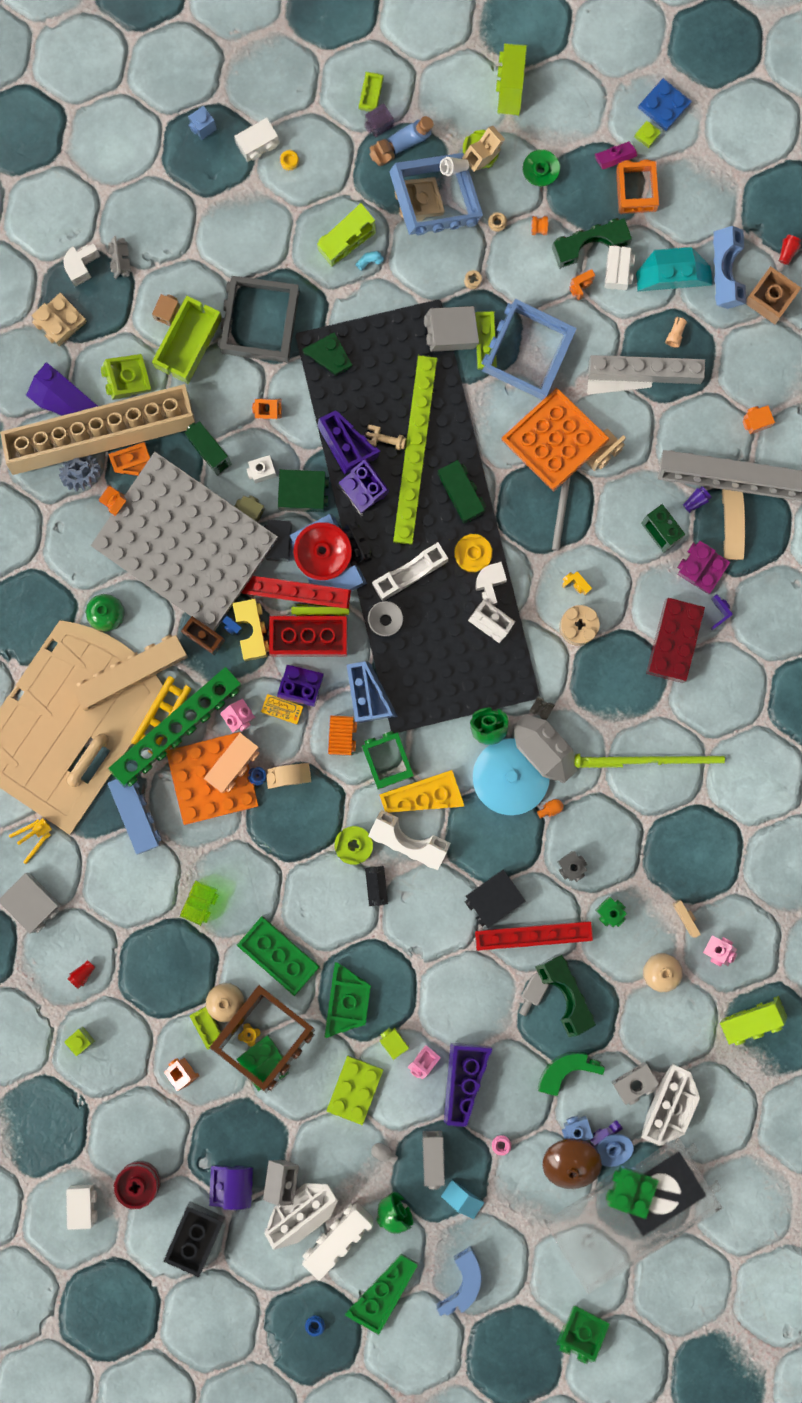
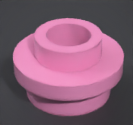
M504 1135L496 1136L492 1141V1149L497 1155H506L511 1150V1142ZM504 1142V1148H499L498 1143Z

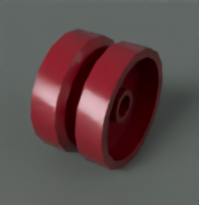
M134 1161L127 1164L117 1175L114 1182V1194L117 1201L129 1209H141L148 1206L159 1192L161 1186L160 1175L151 1163Z

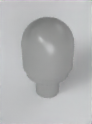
M382 1143L374 1144L371 1149L373 1157L382 1162L388 1160L395 1164L398 1156L391 1153L390 1147Z

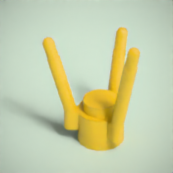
M44 818L41 820L37 819L9 835L12 838L32 828L33 831L17 842L18 845L35 834L38 838L43 836L24 860V864L28 863L44 841L51 836L49 832L52 828Z

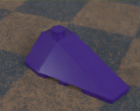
M47 362L33 377L26 394L40 408L57 413L60 416L98 407Z

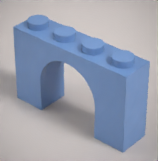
M331 514L311 523L326 522L339 527L334 515ZM304 528L290 535L292 539L290 543L293 549L297 536ZM356 565L344 570L339 576L330 580H316L307 576L310 584L350 589L351 592L367 584L359 566Z

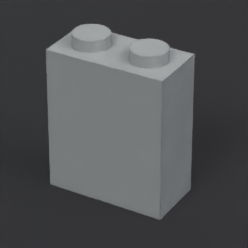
M474 306L432 308L424 316V325L428 329L427 344L430 345L431 352L474 349L479 344Z
M25 873L0 898V904L29 934L39 933L46 926L44 922L48 918L53 919L60 912L58 908L61 904L30 873Z
M423 1131L424 1185L429 1186V1189H440V1186H444L442 1131Z

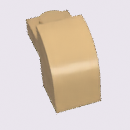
M492 125L488 127L480 141L470 145L462 159H467L469 167L475 172L486 166L496 157L505 138Z
M309 763L279 766L265 770L268 789L311 782Z

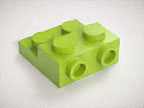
M142 354L105 359L103 366H101V374L103 378L106 377L108 384L105 385L106 393L111 395L112 400L128 398L133 394L151 391Z

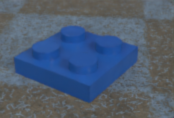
M662 78L639 104L638 108L662 129L667 131L688 108L691 101L667 80Z

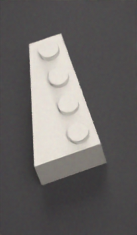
M358 1202L354 1205L350 1203L343 1211L345 1215L340 1220L336 1218L329 1226L331 1230L327 1234L322 1233L316 1240L318 1244L313 1249L310 1247L303 1254L302 1265L318 1280L337 1263L339 1256L343 1257L349 1251L352 1242L357 1243L362 1238L365 1232L364 1229L369 1231L373 1227L374 1218Z

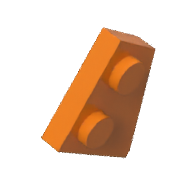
M145 442L108 454L115 473L136 476L140 474L150 459Z

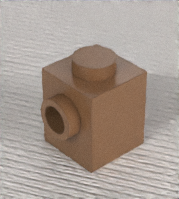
M161 294L152 312L154 320L171 326L181 307L177 301L178 299L169 294L167 296Z

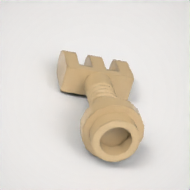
M368 425L367 429L374 431V433L366 432L365 437L372 438V440H367L372 446L376 447L377 442L380 441L396 445L397 450L405 449L407 438H404L403 435H399L398 438L380 434V427Z

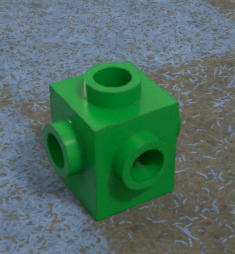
M607 897L595 909L601 916L599 920L606 927L609 925L613 928L615 926L619 927L626 920L624 917L627 914L624 911L626 907L619 900L615 902L611 897ZM612 910H614L615 913H614V915L611 917V916H610V912H611Z

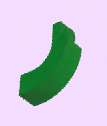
M584 1052L562 1054L545 1067L537 1090L538 1092L558 1097L561 1082L568 1073L575 1070H584L604 1075L605 1067L601 1065V1061L590 1059L588 1062V1055Z

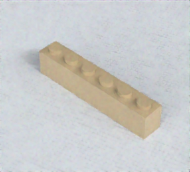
M170 634L162 638L161 643L157 645L153 643L145 647L144 652L131 654L127 657V661L114 663L110 666V670L97 672L93 675V679L89 681L85 679L76 684L77 687L73 691L82 708L88 711L188 658L178 637Z

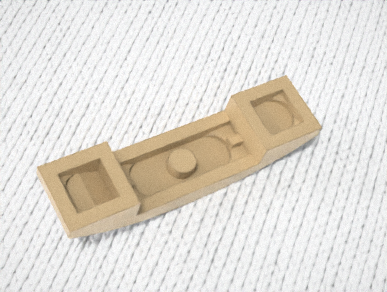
M722 489L725 540L723 541L724 558L726 560H743L745 547L743 492Z

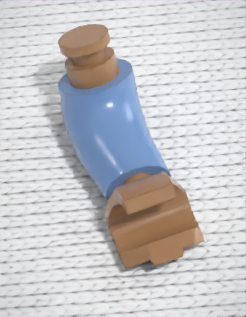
M424 116L421 120H416L388 138V141L387 139L378 141L370 147L372 160L378 166H383L394 159V154L396 155L407 148L425 141L431 135V128L434 124L433 120L428 116Z

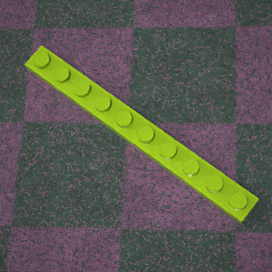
M418 355L394 543L410 545L413 543L437 358Z

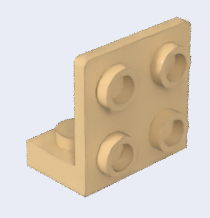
M608 429L603 431L609 437V441L586 462L593 471L598 468L600 470L609 463L612 455L616 457L623 450L626 439L624 435L617 439Z

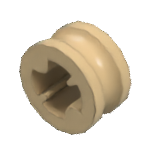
M476 270L467 272L464 279L465 286L469 289L478 288L482 280L481 274ZM472 276H475L478 282L474 281V283H470V279L468 278H472Z

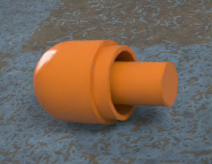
M552 799L543 805L544 808L537 811L540 819L547 815L553 817L561 813L564 806L561 800Z

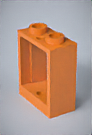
M645 159L640 162L626 160L618 163L616 174L619 214L656 212L659 206L656 161ZM650 171L652 198L626 199L624 173Z

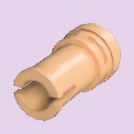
M678 317L675 318L673 328L665 341L667 345L675 348L680 347L682 333L687 324L685 319L680 318L679 320Z

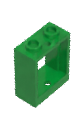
M393 731L382 734L383 738L376 740L375 737L364 741L365 745H362L378 790L414 777L399 734H394ZM396 740L406 771L379 780L368 749Z

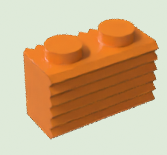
M330 716L329 755L352 756V752H356V740H353V733H357V722L354 721V717Z

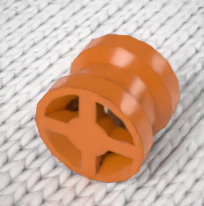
M532 216V235L537 233L547 235L548 216H543L542 218Z

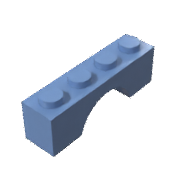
M735 226L714 231L716 305L726 309L746 304V285L738 283L732 273L733 262L738 253L744 249V232Z

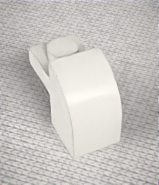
M94 243L83 246L79 252L73 246L64 257V268L75 287L91 278L84 265L100 257Z
M502 562L483 568L476 580V591L484 589V592H482L483 600L485 599L493 606L497 605L493 586L504 584L507 581Z

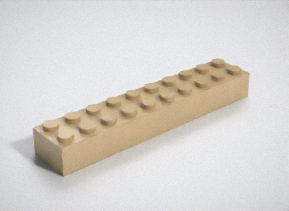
M183 384L1 431L0 434L6 465L12 475L75 458L182 432L195 422L187 388Z

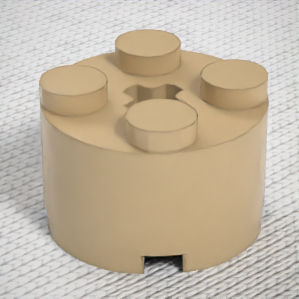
M573 606L564 613L560 620V634L569 644L583 646L592 641L597 635L600 626L597 613L587 606ZM578 621L581 622V625H584L581 630H578V626H575Z

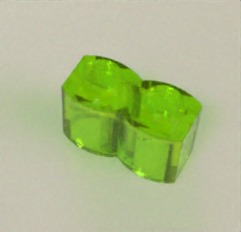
M196 880L180 917L200 926L204 922L207 923L211 916L209 909L211 905L216 904L219 898V894H217L218 889Z

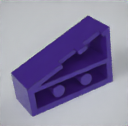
M336 410L319 418L317 426L344 475L351 472L364 459L371 462L378 458L380 450L372 446L367 441V438L359 434L353 428L354 426Z

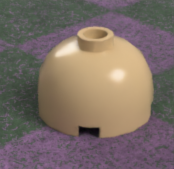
M657 953L651 956L644 965L643 977L646 984L653 990L669 992L680 984L682 967L673 956L666 953Z
M221 983L209 991L206 998V1008L209 1015L219 1022H230L245 1003L244 995L240 989L231 983Z

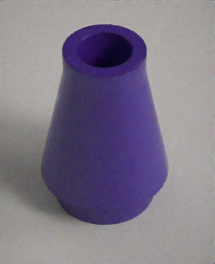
M701 486L699 489L696 488L682 505L690 513L707 504L708 500L712 497Z

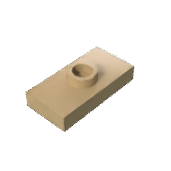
M681 900L675 901L672 905L690 936L696 938L701 935L694 923L696 919L690 910H686Z

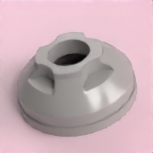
M382 601L371 608L368 615V623L376 634L391 636L401 628L403 615L396 604ZM383 615H388L392 619L388 626L380 623V618Z

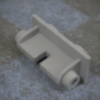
M114 236L108 244V252L112 256L110 263L111 272H114V279H117L119 274H122L123 277H128L131 272L129 259H122V256L129 255L128 244L124 238L116 239V236Z

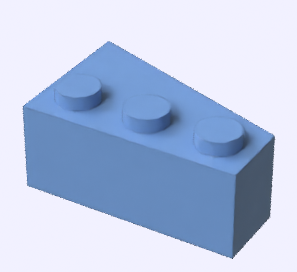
M359 662L348 664L347 671L355 722L362 723L397 717L371 663Z

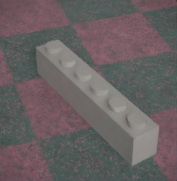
M591 355L588 361V380L701 384L705 378V359Z

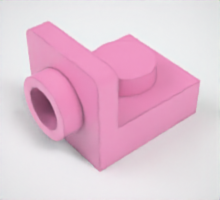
M425 1045L408 1068L415 1077L424 1079L441 1057Z

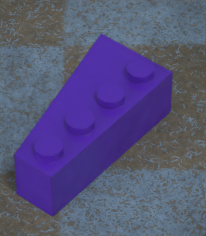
M450 1043L444 1123L446 1125L467 1127L475 1103L474 1100L479 1091L489 1055H491L493 1049L490 1046Z

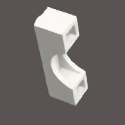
M437 542L421 552L409 563L373 581V587L381 600L385 601L446 564L448 557Z
M383 810L380 811L368 835L374 841L383 843L392 850L399 851L409 858L418 860L427 867L436 870L439 869L451 844L435 835L426 840L411 839L400 829L399 818Z

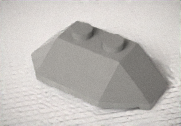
M525 714L512 726L518 750L543 777L565 783L577 772L574 764L573 749L548 721Z

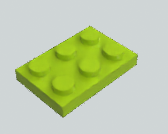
M347 1055L326 1112L363 1126L383 1069Z

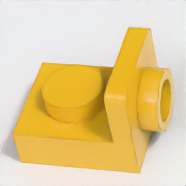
M578 571L574 574L570 572L562 579L564 581L562 584L563 588L573 581V587L579 594L583 593L586 595L592 590V587Z

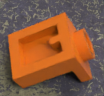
M592 269L571 280L570 292L578 300H581L584 295L581 287L585 289L593 284L592 281H594L595 274Z
M109 485L99 498V502L107 506L109 512L116 516L126 502L124 494Z

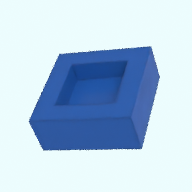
M228 616L222 621L226 625L224 629L231 635L236 633L239 636L243 631Z

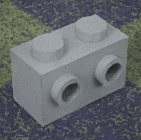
M269 1160L263 1200L277 1206L293 1205L299 1165L285 1160Z

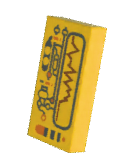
M267 694L261 712L297 725L303 706Z

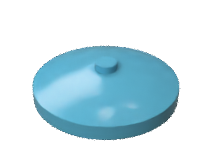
M513 738L503 739L497 744L487 746L475 762L472 777L475 792L481 802L492 811L503 815H519L532 810L544 798L550 780L543 777L518 750L516 741Z

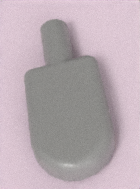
M538 972L530 978L521 995L525 1002L519 1013L525 1017L532 1004L536 1006L540 1004L549 987V984L542 983Z

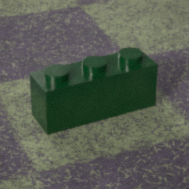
M459 460L439 469L438 476L461 520L465 524L483 515L486 505L482 497L478 498L475 492L477 488L473 480L469 481L466 466L464 463L460 464Z

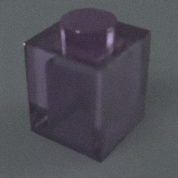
M383 103L365 114L364 126L368 133L372 132L376 138L394 126V118Z

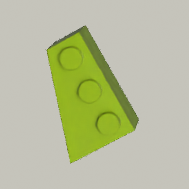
M504 43V51L499 53V63H502V66H498L497 77L501 78V80H497L496 92H499L497 114L520 115L526 45Z
M360 203L328 234L323 235L318 240V251L331 267L376 234L375 219L363 204Z
M779 996L774 997L772 1002L766 1004L759 1003L755 1008L742 1010L723 1018L720 1025L728 1044L741 1045L746 1042L745 1039L751 1037L758 1039L763 1037L765 1032L771 1031L775 1033L782 1030V1026L785 1025L788 1017Z

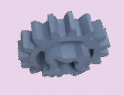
M89 455L87 458L86 456L69 460L68 463L63 462L64 468H59V477L63 486H67L68 490L74 487L75 491H78L79 488H82L84 491L86 486L92 487V482H98L96 477H101L99 463L96 458H92V455Z

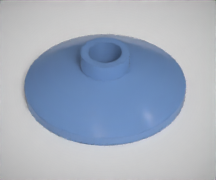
M613 1134L605 1137L596 1146L602 1165L615 1167L625 1163L633 1153L632 1141L622 1134Z

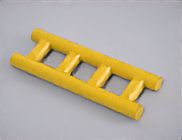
M168 676L131 743L136 744L146 736L144 733L149 725L156 727L161 723V721L154 718L159 708L165 710L170 715L185 702L192 688L185 685L182 690L173 685L175 679ZM168 691L179 696L174 706L163 701ZM159 737L156 743L160 745L164 737Z

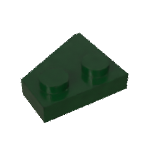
M335 333L302 349L306 356H310L334 375H338L352 367Z

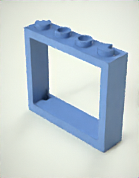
M463 153L395 163L390 170V176L409 235L416 234L420 236L430 231L438 233L448 228L455 230L461 226L467 225V227H472L478 224L477 222L483 214L469 169L456 174L468 214L417 223L403 178L440 171L442 159L445 157L462 159Z
M515 299L512 304L508 303L504 311L507 315L504 321H500L496 329L499 331L497 338L493 337L489 347L492 349L489 355L485 354L481 364L484 367L482 371L543 400L548 395L577 328ZM515 312L563 334L540 389L491 366Z

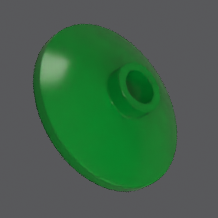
M540 149L526 156L522 170L524 177L529 183L543 187L552 184L557 179L560 172V164L552 152ZM542 168L544 172L539 173L537 170Z

